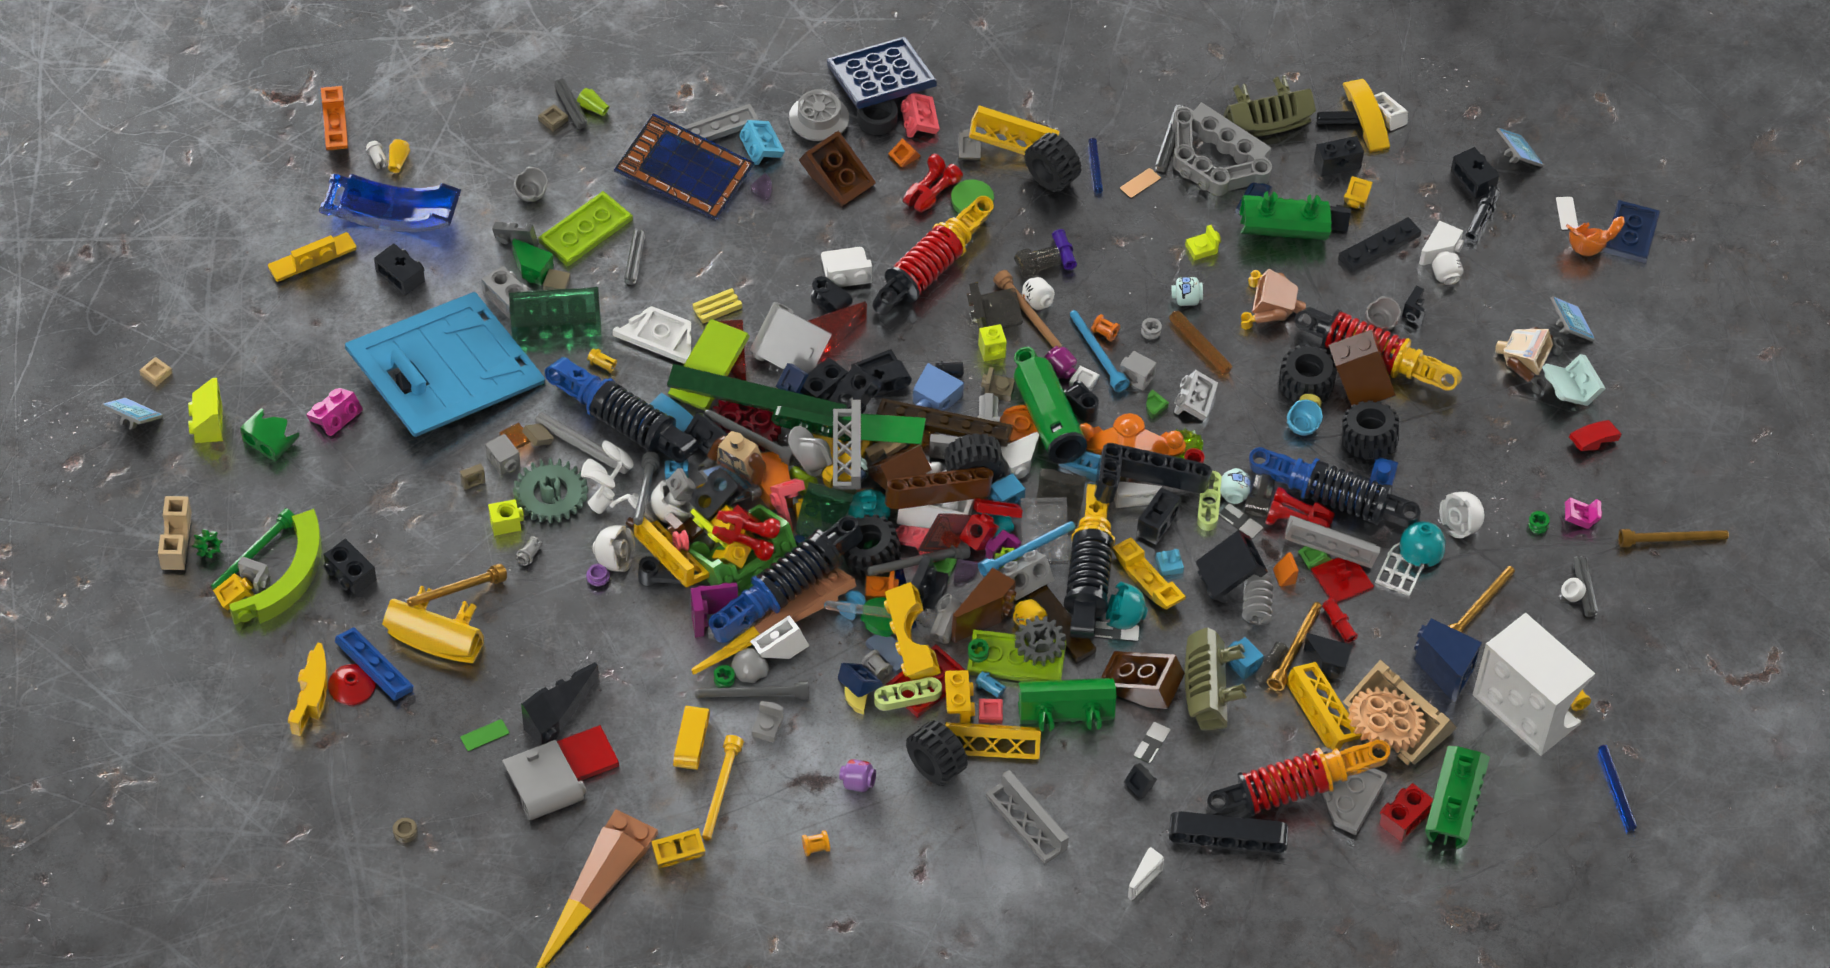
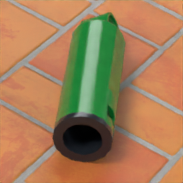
M1022 347L1014 355V361L1018 367L1015 369L1013 376L1047 454L1054 463L1065 464L1075 461L1086 451L1087 441L1057 375L1046 358L1038 357L1031 347Z

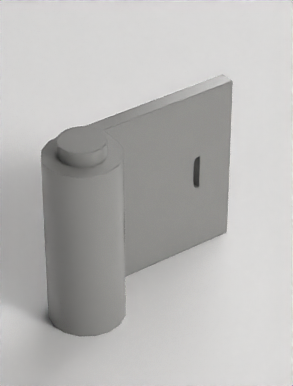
M773 302L750 348V351L753 352L752 356L760 361L765 359L782 369H785L787 363H792L804 372L809 373L816 367L832 334L793 314L794 312L787 306Z
M556 740L502 760L520 795L524 812L529 821L583 801L584 795L587 794L583 781L577 780Z

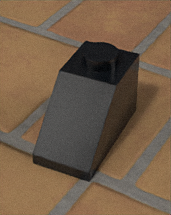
M1307 633L1304 651L1312 663L1316 662L1325 676L1331 679L1343 680L1353 645Z

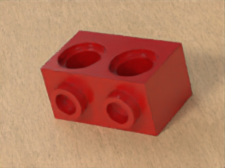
M1412 783L1407 789L1402 788L1397 793L1395 800L1391 804L1388 802L1381 809L1379 825L1402 842L1429 816L1433 798Z

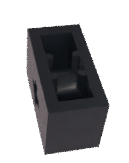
M1357 136L1316 144L1314 163L1321 177L1360 169L1362 167L1364 150Z
M1475 147L1453 157L1451 171L1475 199L1485 195L1489 186H1497L1499 180L1497 170L1487 162L1485 156Z
M394 243L374 257L376 272L404 296L425 282V269L419 261L412 259L405 249H400Z

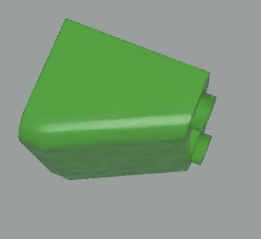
M761 504L750 509L748 512L762 522L770 518L780 521L779 534L773 539L766 540L760 535L753 533L754 538L773 543L774 552L768 561L758 559L754 550L751 549L743 568L736 569V566L732 563L723 564L719 559H712L715 550H725L722 545L711 551L701 541L689 545L688 552L709 572V578L706 580L711 586L722 583H737L738 596H740L742 591L752 588L751 577L758 575L766 568H770L772 563L777 562L780 557H784L785 553L791 552L793 547H797L789 522Z

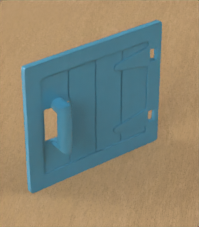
M476 292L469 293L345 343L347 352L414 437L545 383V377ZM485 313L489 319L484 321L480 315ZM521 358L526 365L521 367L516 360ZM399 368L410 382L412 392L404 394L388 372Z

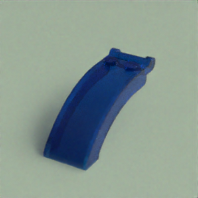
M332 174L329 178L330 185L325 200L321 203L319 212L326 216L333 215L363 226L396 232L432 231L450 226L461 189L444 183L426 188L397 187L371 181L354 174H350L348 178ZM341 186L345 189L339 206L333 204L338 187Z

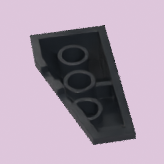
M594 662L574 672L567 681L563 679L556 681V686L550 690L546 687L540 689L521 703L523 729L539 745L557 739L598 680V664Z

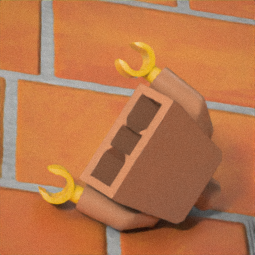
M1268 269L1261 275L1258 270H1253L1250 273L1251 277L1248 278V284L1250 287H1257L1252 309L1255 315L1252 316L1251 313L1244 312L1241 315V327L1247 330L1253 326V322L1259 324L1271 321H1285L1292 312L1297 314L1305 309L1306 303L1296 299L1298 293L1297 285L1290 282L1283 273H1276Z

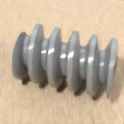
M1253 574L1244 581L1242 616L1244 620L1253 625H1266L1272 619L1271 599L1273 597V585L1270 583L1272 577L1267 574L1263 577Z

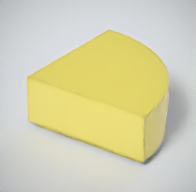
M845 687L844 695L847 703L855 712L864 714L868 694L857 697Z

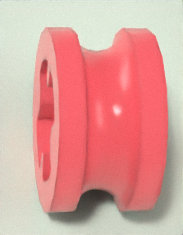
M685 530L681 531L680 534L677 531L673 532V546L679 552L681 549L688 551L689 539Z

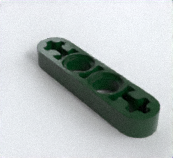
M777 406L773 412L771 420L777 426L788 429L801 426L806 428L811 434L833 438L832 416L785 406ZM838 418V421L844 426L851 422L850 420ZM845 433L838 438L843 441H851V438Z

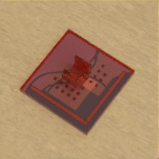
M938 513L917 551L919 553H931L948 549L952 545L958 548L961 542L959 536L971 515Z

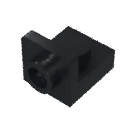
M1416 285L1405 302L1402 317L1410 322L1422 325L1426 314V309L1422 308L1425 301L1422 298L1424 289Z

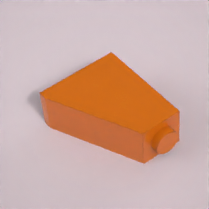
M774 452L761 453L766 463V469L762 484L759 485L762 491L760 498L770 510H776V507L772 505L770 500V494L772 493L770 487L790 481L788 465L781 461L779 455ZM793 497L785 498L787 507L793 508Z

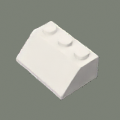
M974 499L899 509L897 524L931 528L939 514L968 515V519L957 536L959 537L971 517Z

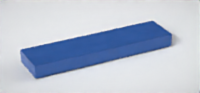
M355 627L335 637V643L394 701L413 691L414 686Z

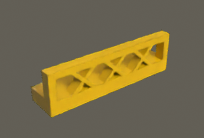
M979 105L972 117L969 138L1025 155L1026 149L1044 134L1055 133L1059 136V131ZM976 126H977V127H980V128H984V130H985L987 133H986V134H981V133L975 132V131H976ZM996 134H1003L1007 140H1000ZM1016 141H1024L1027 146H1019V144Z
M644 517L641 525L634 524V536L686 588L709 578V572L688 551L681 549L679 552L673 546L672 535L657 520L650 523Z
M1313 662L1293 667L1287 677L1288 681L1286 684L1324 745L1331 750L1337 748L1340 751L1345 742L1360 739L1362 734L1354 733L1356 727L1350 726L1352 720L1348 719L1349 713L1318 664ZM1312 671L1317 679L1314 680L1307 677L1305 672ZM1317 688L1325 691L1328 698L1319 695L1316 691ZM1328 706L1336 709L1340 714L1339 717L1331 714ZM1342 725L1348 728L1351 733L1344 735L1339 726Z
M945 722L946 727L966 742L963 748L968 756L1039 759L1041 739L1039 727ZM965 736L972 738L968 741ZM977 737H984L989 745L984 750H976L971 743ZM1002 738L1008 739L1014 745L1007 752L1000 751L995 746ZM1013 739H1020L1017 743L1013 741ZM1025 740H1035V753H1024L1019 745ZM969 746L972 750H967L965 748ZM991 747H993V748L995 749V751H988V750H989Z

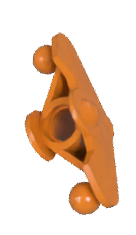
M1132 413L1119 416L1115 420L1113 427L1104 431L1099 426L1092 428L1087 423L1080 425L1087 441L1086 450L1101 455L1103 446L1107 443H1115L1174 457L1183 454L1186 449L1184 437L1179 431L1165 432L1159 436L1146 430L1142 418Z

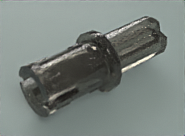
M1276 642L1269 654L1264 656L1263 663L1255 673L1257 682L1266 683L1270 673L1279 668L1280 661L1288 651V647L1284 643Z

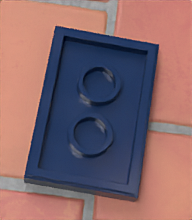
M1618 200L1613 220L1623 216L1625 224L1617 236L1607 242L1604 253L1646 263L1660 211Z

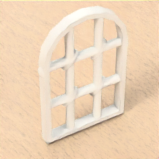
M1399 542L1388 552V556L1375 583L1410 596L1422 569H1424V564L1421 563L1415 578L1409 576L1413 566L1411 563H1408L1405 574L1398 572L1397 568L1401 559L1406 561L1401 554L1393 552L1399 547ZM1391 555L1397 557L1393 569L1386 567ZM1383 570L1389 571L1390 576L1387 582L1379 580ZM1394 574L1401 576L1402 579L1398 587L1390 584ZM1406 579L1414 581L1409 591L1402 589Z

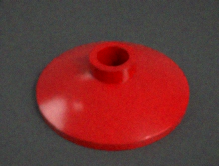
M347 664L339 667L331 674L328 681L330 695L334 700L344 705H357L365 702L372 696L376 688V682L357 664Z

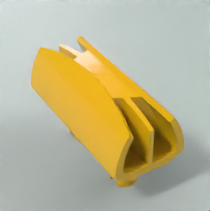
M420 586L417 595L431 591L432 589L428 588L426 591L424 586ZM397 599L390 600L382 623L388 629V634L413 648L438 657L465 663H473L484 644V636L480 629L469 626V622L477 608L476 605L471 603L468 607L467 602L463 601L456 619L452 620L427 611L426 608L429 601L411 607Z

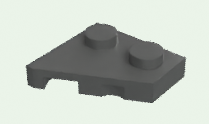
M495 221L492 230L495 239L500 243L512 244V240L515 238L538 247L539 242L532 224H526L525 228H518L517 223Z

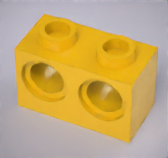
M699 828L651 841L658 869L705 856V848Z

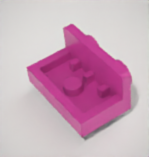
M338 388L331 391L329 396L322 402L315 404L306 416L310 422L322 425L327 435L332 436L361 413L363 408L354 392Z

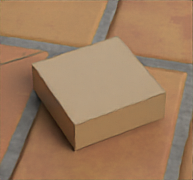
M157 357L153 358L139 370L140 375L156 387L172 374V368Z

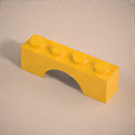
M909 582L885 591L887 600L884 601V605L888 614H891L892 617L890 627L898 639L895 645L898 654L903 658L904 663L901 664V668L905 677H909L913 681L940 674L935 652L928 645L914 643L912 639L911 629L913 622L923 611L918 589Z

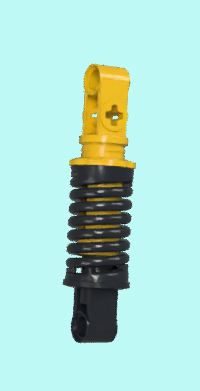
M1087 484L1085 517L1079 521V527L1075 529L1071 537L1072 547L1066 590L1067 595L1064 598V608L1073 615L1070 638L1094 639L1096 617L1102 616L1108 609L1107 594L1115 537L1111 532V523L1107 520L1110 503H1101L1096 500L1094 496L1095 484Z

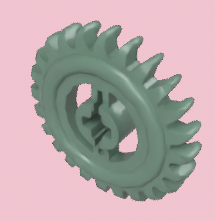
M549 458L548 465H545L543 460L540 459V467H536L532 462V471L524 467L525 476L518 473L519 482L517 480L514 481L513 495L517 508L522 507L523 515L528 516L531 514V520L539 518L541 523L548 519L549 523H553L554 519L557 522H562V517L570 519V513L576 515L578 509L584 507L583 502L587 500V479L581 477V472L577 474V466L570 470L569 461L562 467L560 458L556 465H553L551 458ZM560 482L567 489V494L563 500L561 499ZM538 485H540L541 499L545 503L535 498L534 490Z

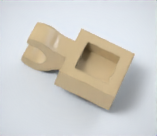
M878 441L866 448L865 451L871 462H874L884 452L889 457L907 446V443Z

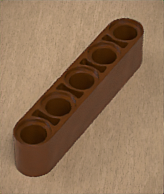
M977 467L890 479L887 483L885 505L891 509H904L985 498L991 492L993 472L988 468Z

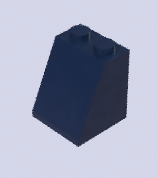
M1431 618L1426 626H1421L1417 634L1419 639L1414 647V650L1417 651L1415 662L1452 701L1456 702L1476 667L1482 642Z

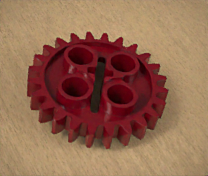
M718 400V406H713V412L772 442L778 441L781 427L772 422L773 412ZM715 423L727 434L731 432V430ZM756 444L761 451L766 452L764 447Z

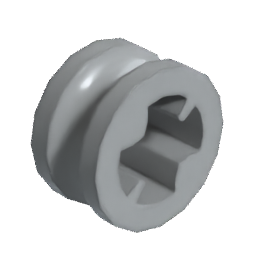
M1155 318L1145 319L1141 328L1143 337L1146 339L1158 338L1162 329L1161 322Z

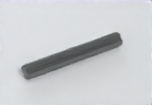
M1176 105V106H1175V109H1174V112H1175V110H1176L1177 108H1179V107H1185V106H1184V105H1183V106H1181V105ZM1173 115L1155 164V169L1158 172L1164 173L1167 171L1175 147V132L1172 130Z

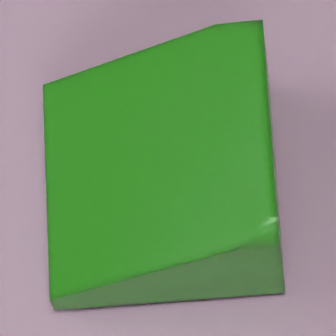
M1307 546L1298 551L1309 569L1332 560L1330 554Z

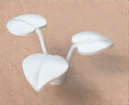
M605 440L602 443V448L610 458L617 462V467L609 476L605 468L593 459L585 461L582 466L581 477L593 479L601 484L600 489L588 501V505L596 513L602 514L608 506L613 508L616 504L628 500L636 509L639 494H626L614 500L615 494L611 490L615 487L613 479L622 465L630 470L634 465L633 460L624 450ZM647 500L644 515L652 522L656 520L659 522L655 517L650 502Z

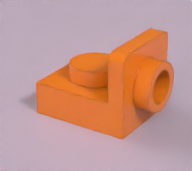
M890 571L889 577L866 576L865 600L876 597L886 598L885 591L898 587L899 579H894V571Z

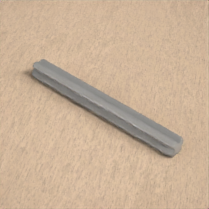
M543 412L536 416V424H543L549 432L614 469L617 467V462L605 453L601 445ZM623 465L619 470L622 474H627L629 471Z

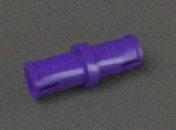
M1063 229L1055 230L1052 233V238L1055 241L1056 253L1061 258L1064 269L1072 270L1077 266L1072 253L1073 246L1068 242Z

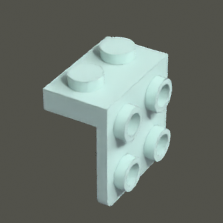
M1580 354L1566 368L1545 364L1542 367L1545 372V378L1553 385L1555 395L1562 401L1588 406L1606 390L1586 355Z

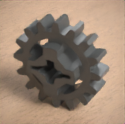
M1035 616L1033 622L1027 618L1026 626L1020 624L1019 632H1015V648H1018V655H1024L1025 662L1032 659L1034 666L1038 661H1041L1043 666H1045L1046 660L1054 663V656L1060 658L1061 650H1065L1064 641L1066 635L1062 633L1063 627H1056L1055 619L1047 622V616L1043 620H1039L1038 616ZM1052 634L1056 639V643H1054L1053 639L1051 638ZM1025 638L1027 639V642L1029 643V646H1028V647H1027L1026 644H1025V641H1024Z

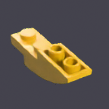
M317 642L314 650L309 652L305 669H301L299 672L298 683H300L301 691L297 698L295 710H291L288 716L291 734L301 736L310 717L319 720L327 696V664L323 645Z

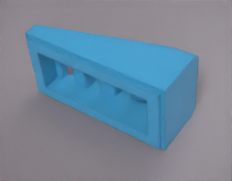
M1085 451L1073 463L1059 464V466L1096 482L1097 468L1101 455Z

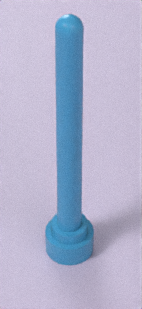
M1075 310L1071 311V319L1110 375V385L1115 392L1124 391L1130 384L1129 379L1124 373L1116 370L1079 313Z
M1070 521L995 560L986 558L978 563V569L981 575L985 577L992 568L999 570L1006 563L1074 530L1076 525Z

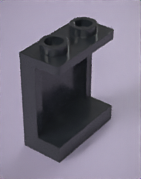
M1239 530L1195 561L1199 568L1198 575L1208 586L1207 592L1213 600H1218L1222 603L1228 601L1226 594L1253 574L1263 577L1268 573L1250 536Z

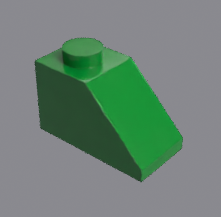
M514 238L512 240L513 256L521 277L527 282L542 286L548 270L554 268L553 253Z

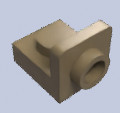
M989 367L988 374H983L981 387L985 388L984 394L993 393L999 400L1011 402L1015 380L1013 378L993 375L994 368Z

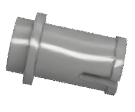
M535 536L530 537L526 545L516 552V560L521 565L526 566L533 562L534 555L543 546L541 540L537 545L535 544L539 538Z

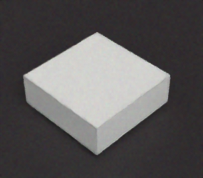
M1079 366L1069 381V386H1073L1076 380H1080L1092 391L1099 380L1100 374Z

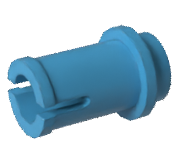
M982 671L975 680V684L978 685L979 689H985L997 699L1006 690V686L990 677L989 672L985 673Z

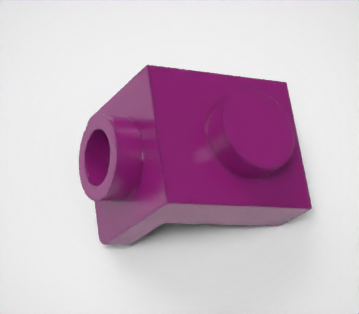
M1003 529L995 538H991L985 546V559H994L995 553L1000 554L1002 547H1014L1016 549L1021 546V541L1016 535L1010 534Z

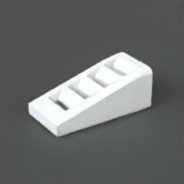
M1385 92L1374 95L1385 126L1392 131L1407 125L1408 111Z
M1119 482L1114 498L1116 508L1149 505L1162 486Z
M1151 847L1147 850L1129 884L1128 899L1131 901L1163 871L1164 857Z

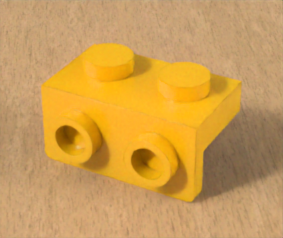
M945 671L947 713H960V723H970V717L975 716V703L970 702V696H974L973 682H969V671Z

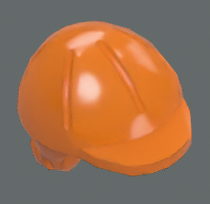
M1623 216L1615 218L1609 229L1605 231L1598 228L1588 229L1589 222L1587 225L1583 223L1577 228L1567 224L1566 227L1570 230L1569 242L1573 250L1580 255H1596L1606 247L1607 242L1617 236L1625 224V219Z

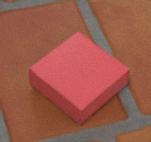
M979 699V723L1002 724L1003 699Z

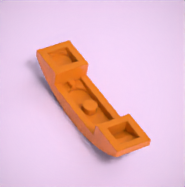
M342 86L321 88L326 150L348 148Z

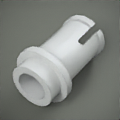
M371 141L366 145V153L371 156L377 169L386 167L389 161L382 151V144L377 141Z

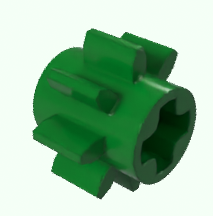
M202 529V534L194 535L195 541L192 547L198 550L197 556L203 557L205 555L207 558H212L213 553L221 552L219 548L223 541L216 538L218 532L211 531L209 533L208 530Z

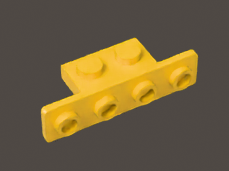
M348 232L336 237L330 235L291 251L289 256L269 263L268 269L276 282H279L355 251L357 249L356 244Z

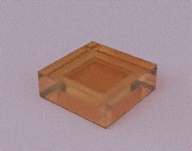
M519 422L499 432V436L505 434L516 449L530 443L529 439L523 434V427Z

